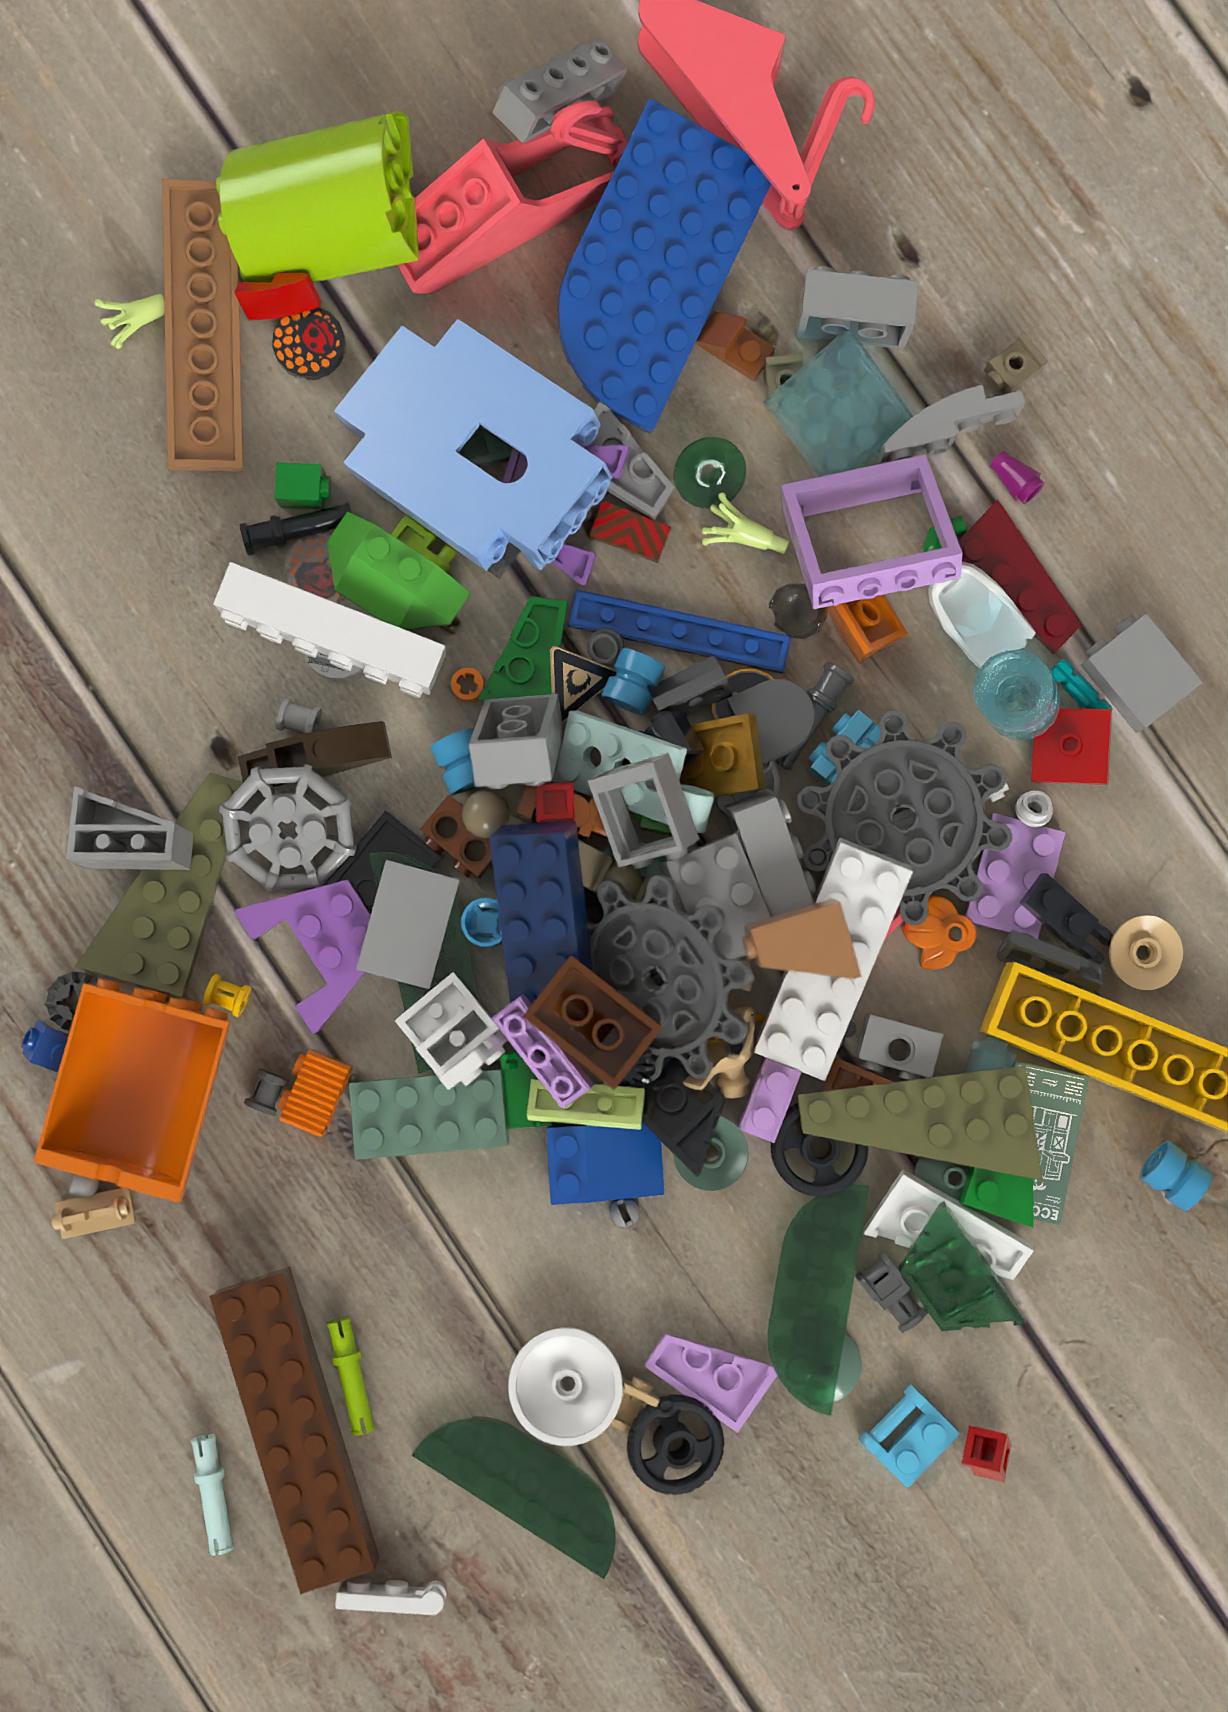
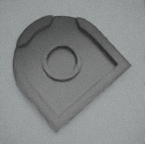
M783 679L767 680L727 699L735 716L747 713L756 714L763 765L801 747L813 729L815 720L813 703L806 691L791 681Z

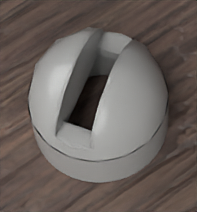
M74 1174L69 1195L80 1198L89 1197L97 1191L99 1180Z
M634 1199L614 1200L610 1207V1217L615 1225L628 1228L633 1226L639 1219L640 1209ZM625 1203L627 1213L631 1218L626 1223L618 1205Z

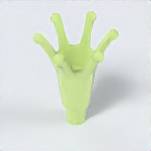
M161 293L132 302H104L100 299L95 300V305L100 308L121 310L120 314L101 320V324L104 326L109 324L111 330L122 324H127L111 341V345L117 349H120L122 343L142 325L165 315L164 296Z
M721 492L718 495L722 503L719 505V509L716 505H711L710 511L727 521L728 527H704L702 529L704 535L707 533L723 535L704 538L702 540L704 546H707L709 543L732 542L762 550L769 548L781 554L785 553L789 543L788 540L774 535L772 530L744 516L727 500L725 493Z

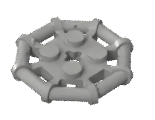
M305 764L304 767L272 769L255 767L251 769V775L229 800L222 802L219 812L223 816L227 849L224 856L228 862L233 861L265 887L264 891L272 893V890L322 887L349 856L355 855L357 846L353 840L350 810L353 802L349 796H343L312 770L313 766ZM298 782L295 790L280 793L281 790H274L272 785L275 783ZM309 786L328 803L324 806L320 805L305 792L307 787ZM259 790L264 796L262 801L254 810L245 806L244 804ZM336 815L338 836L328 834L326 817ZM238 820L249 821L250 839L241 842ZM281 821L286 824L291 821L297 824L295 827L297 834L285 835L281 832L282 827L279 823ZM324 846L334 850L318 867L313 857ZM256 849L272 862L270 870L268 871L249 856L248 853ZM297 865H303L306 873L279 875L281 866L294 868Z

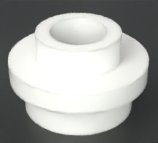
M1041 791L1024 793L1019 797L1015 805L1017 817L1024 824L1031 827H1041L1047 824L1053 815L1051 799ZM1029 808L1035 809L1038 813L1031 811Z

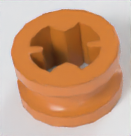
M473 668L459 669L452 676L451 689L462 702L471 703L477 701L481 691L485 688L483 677L480 672ZM467 676H473V682L478 688L474 693L469 690L468 695L462 694L463 689L458 684L463 677L467 680Z

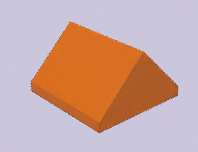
M884 594L870 599H860L825 607L858 663L868 659L908 634Z

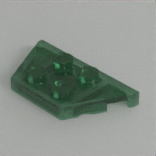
M945 1201L939 1203L899 1265L903 1278L941 1331H953L964 1327H972L974 1329L990 1328V1323L1013 1321V1325L1025 1323V1315Z

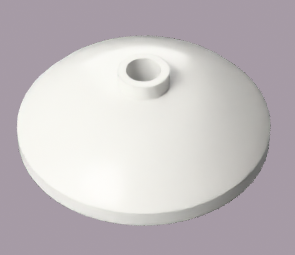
M576 1328L551 1329L531 1339L518 1353L509 1375L508 1390L510 1403L519 1422L536 1438L558 1446L579 1445L600 1435L615 1418L623 1395L622 1373L612 1351L593 1334ZM563 1377H572L575 1381V1387L570 1390L564 1388L562 1385Z

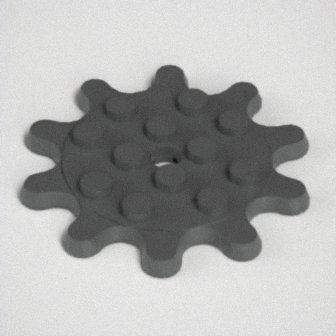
M891 710L882 715L879 725L880 738L872 747H859L844 735H835L827 742L826 754L837 768L835 781L827 787H804L797 796L799 808L807 814L820 817L825 824L823 838L807 847L803 858L806 866L812 871L827 869L840 837L910 865L913 872L899 903L900 913L906 923L919 925L927 919L929 913L928 899L931 893L937 889H949L963 901L968 902L977 899L981 895L983 887L981 880L972 870L971 862L974 855L986 849L1002 851L1011 844L1012 832L1010 828L1003 823L988 819L984 812L986 799L991 794L1000 791L1006 784V774L1001 767L993 764L986 765L980 769H969L963 765L960 760V750L966 740V731L960 723L954 721L947 722L939 728L937 734L932 739L919 741L910 734L907 717L898 710ZM900 807L910 808L914 812V822L907 828H900L893 822V815Z
M655 875L650 878L647 884L646 896L640 902L632 899L619 881H603L597 889L598 899L604 911L603 918L599 923H594L587 919L593 973L663 1027L645 1050V1052L652 1051L653 1056L646 1058V1063L653 1064L654 1070H645L644 1074L650 1077L651 1081L657 1079L661 1074L664 1058L674 1056L681 1060L692 1077L704 1079L710 1074L713 1067V1060L707 1046L708 1038L717 1036L731 1044H738L744 1040L748 1030L745 1019L731 1008L728 1002V992L733 988L745 987L751 980L753 969L747 961L729 959L719 951L716 944V933L721 930L724 924V912L718 906L704 905L693 915L685 913L680 909L676 901L674 880L666 875ZM656 968V971L662 976V980L666 981L662 986L656 985L651 978V969Z

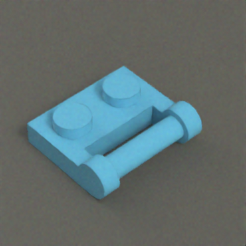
M912 1384L903 1391L905 1396L870 1432L866 1430L858 1438L906 1488L960 1435L959 1431ZM917 1406L922 1413L885 1449L880 1443Z

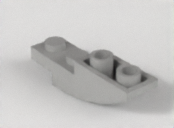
M979 385L947 396L926 407L902 425L883 445L879 454L880 461L891 460L892 462L913 457V454L926 451L929 456L941 454L949 450V446L953 444L957 437V429H959L960 433H968L979 429L982 423L994 421L995 425H1002L1017 419V415L1026 405L1023 392L1021 390L986 399L983 385Z

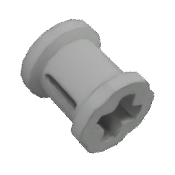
M284 698L277 714L276 729L282 731L287 728L303 734L316 732L320 724L322 709L320 707H314L313 709L293 704L290 698Z

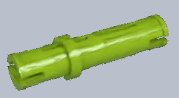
M342 1317L340 1318L342 1334L339 1333L336 1319L327 1322L326 1325L329 1329L335 1354L331 1358L333 1365L338 1367L352 1429L351 1434L358 1436L363 1435L360 1418H363L366 1433L374 1431L376 1426L373 1422L359 1362L362 1358L361 1350L356 1349L351 1318Z

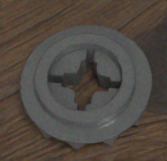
M70 972L57 977V980L47 989V1001L44 1004L48 1009L49 1019L54 1021L61 1029L70 1031L75 1012L72 1006H66L61 1001L71 998L72 991H76L77 997H80L83 983L96 985L98 980L83 972Z

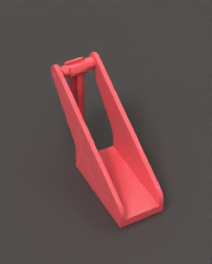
M640 0L638 14L642 28L638 38L639 53L697 125L746 152L766 176L771 186L762 205L778 225L786 230H794L800 227L804 221V210L807 198L810 195L811 186L847 99L851 95H859L863 98L864 108L861 122L868 124L875 106V97L872 89L866 82L854 77L840 78L832 83L824 95L804 147L799 155L773 87L781 69L786 40L785 34L698 0Z
M582 101L569 105L556 113L550 130L524 144L520 140L510 143H499L483 138L416 196L419 260L398 265L412 292L421 294L436 292L598 203L613 172L541 200L524 198L512 177L570 145L604 154L609 159L611 165L616 167L628 140L620 126L613 124L614 113L609 106L601 108L596 101Z

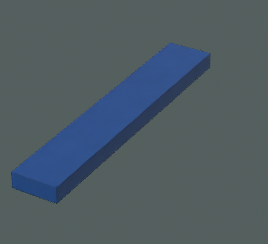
M578 589L575 590L568 621V627L595 632L602 628H610L618 632L622 639L708 658L714 656L717 660L781 674L784 672L791 636Z

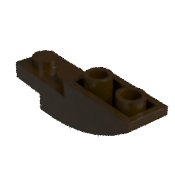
M378 721L325 729L266 744L264 749L238 756V761L244 783L251 775V769L258 766L262 769L304 767L307 764L313 766L312 770L315 773L325 777L390 759L392 754L385 722ZM275 783L272 785L276 787L287 783Z

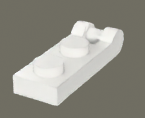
M350 1578L347 1582L341 1583L336 1593L335 1609L436 1615L443 1609L447 1588L445 1584L437 1580L431 1581L426 1587H412L402 1580H390L385 1582V1585L370 1584V1580L366 1578Z

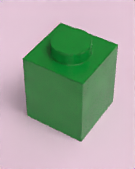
M276 462L274 499L281 508L324 509L325 498L331 497L332 484L331 477L326 476V472L321 464Z

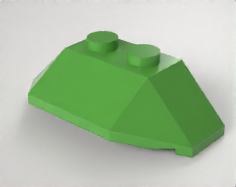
M348 511L327 541L335 591L375 618L406 631L451 624L471 595L470 591L435 563L374 523Z

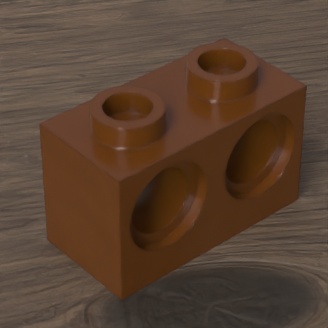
M447 795L420 828L427 835L423 842L439 855L446 850L455 858L451 865L465 877L469 878L472 874H475L478 878H481L493 864L490 838H480L470 833L462 822L461 812L463 806L450 795ZM447 818L456 820V833L450 838L441 837L438 833L440 822ZM473 842H482L486 846L485 857L477 862L470 861L466 855L468 846Z

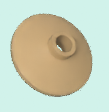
M1149 915L1133 917L1120 925L1112 937L1109 948L1111 966L1118 978L1132 988L1139 990L1161 988L1172 981L1180 970L1183 961L1182 941L1174 927L1159 917ZM1141 945L1146 949V955L1143 959H1139L1136 954L1137 948Z

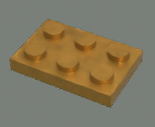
M747 713L691 725L705 751L693 762L682 768L679 780L680 785L695 786L708 790L714 794V798L766 789L756 714Z

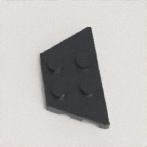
M667 1056L664 1058L663 1068L657 1079L649 1083L639 1080L640 1085L645 1091L642 1123L697 1178L701 1174L726 1099L710 1082L702 1090L692 1089L684 1085L683 1081L690 1074L680 1059L674 1056Z

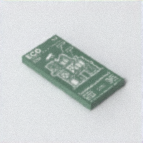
M1013 1061L1012 1067L1026 1065L1043 1180L1033 1179L1034 1220L1060 1225L1089 1077Z

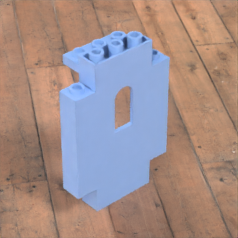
M459 319L455 321L435 347L404 326H401L334 410L345 427L362 438L343 462L352 475L485 571L488 570L492 563H496L502 558L506 545L509 542L519 548L528 562L541 571L547 563L549 564L555 560L569 534H574L580 528L591 506L597 505L602 500L612 479L605 462L584 449V446H588L594 441L601 426L594 410ZM480 425L526 456L528 462L527 470L518 481L502 483L458 453Z

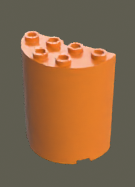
M98 978L96 985L83 983L33 1163L94 1180L112 1182L119 1187L180 1203L183 1199L231 1021L227 1019L229 1013L209 1007L202 1011L203 1003L184 998L170 997V1000L166 1001L168 994L151 989L134 988L133 992L119 990L120 983Z

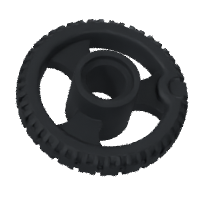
M798 1103L787 1109L775 1143L771 1142L770 1145L772 1161L778 1174L790 1187L806 1195L823 1197L844 1191L863 1172L868 1158L869 1146L855 1143L852 1163L844 1174L840 1176L832 1167V1164L838 1159L840 1154L839 1140L826 1138L829 1142L828 1152L822 1157L812 1156L810 1153V1143L813 1139L820 1136L800 1133L794 1128L793 1122L800 1117ZM791 1148L799 1149L802 1157L816 1167V1177L813 1182L800 1178L791 1170L786 1161L784 1151Z
M684 1394L665 1395L659 1397L660 1401L657 1407L647 1404L632 1422L627 1436L628 1460L639 1480L650 1489L661 1494L681 1495L700 1488L706 1481L710 1480L714 1475V1471H717L724 1453V1433L719 1419L713 1416V1411H709V1407L707 1405L704 1406L703 1402ZM681 1409L691 1411L701 1417L708 1428L709 1436L704 1439H696L687 1427L678 1421ZM655 1419L660 1422L653 1435V1445L657 1452L654 1456L643 1459L641 1454L642 1438L648 1425ZM680 1437L683 1438V1443L679 1449L668 1451L672 1440ZM696 1458L702 1462L696 1471L686 1477L672 1480L664 1479L668 1466L674 1469H684L692 1465Z

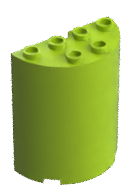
M394 111L232 150L224 160L221 176L216 179V188L221 204L218 222L223 234L227 235L230 247L239 265L242 279L245 282L271 283L276 273H308L314 283L418 261L419 246L416 206L409 184L410 178H413L409 116L401 111Z

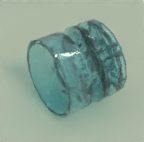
M1006 650L990 657L978 671L974 681V700L988 724L1000 735L1013 740L1031 739L1044 733L1055 722L1060 710V691L1048 666L1035 654L1023 650ZM1019 693L1026 700L1021 706L1014 699V696Z

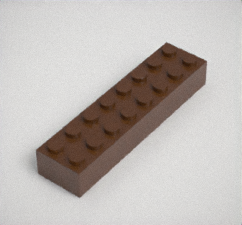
M290 1266L217 1290L209 1297L300 1595L374 1571L380 1558Z

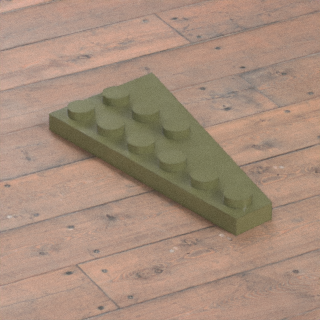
M214 773L208 774L175 822L177 825L194 833L190 870L142 869L75 967L185 997L226 860L224 854L227 852L223 816L219 812L221 803L227 802L243 784L242 781Z
M1026 1065L797 1095L802 1133L1043 1180Z

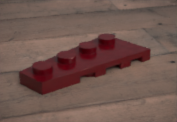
M997 499L959 539L958 543L962 551V562L977 566L997 582L1035 630L1034 637L1054 654L1076 632L1081 624Z

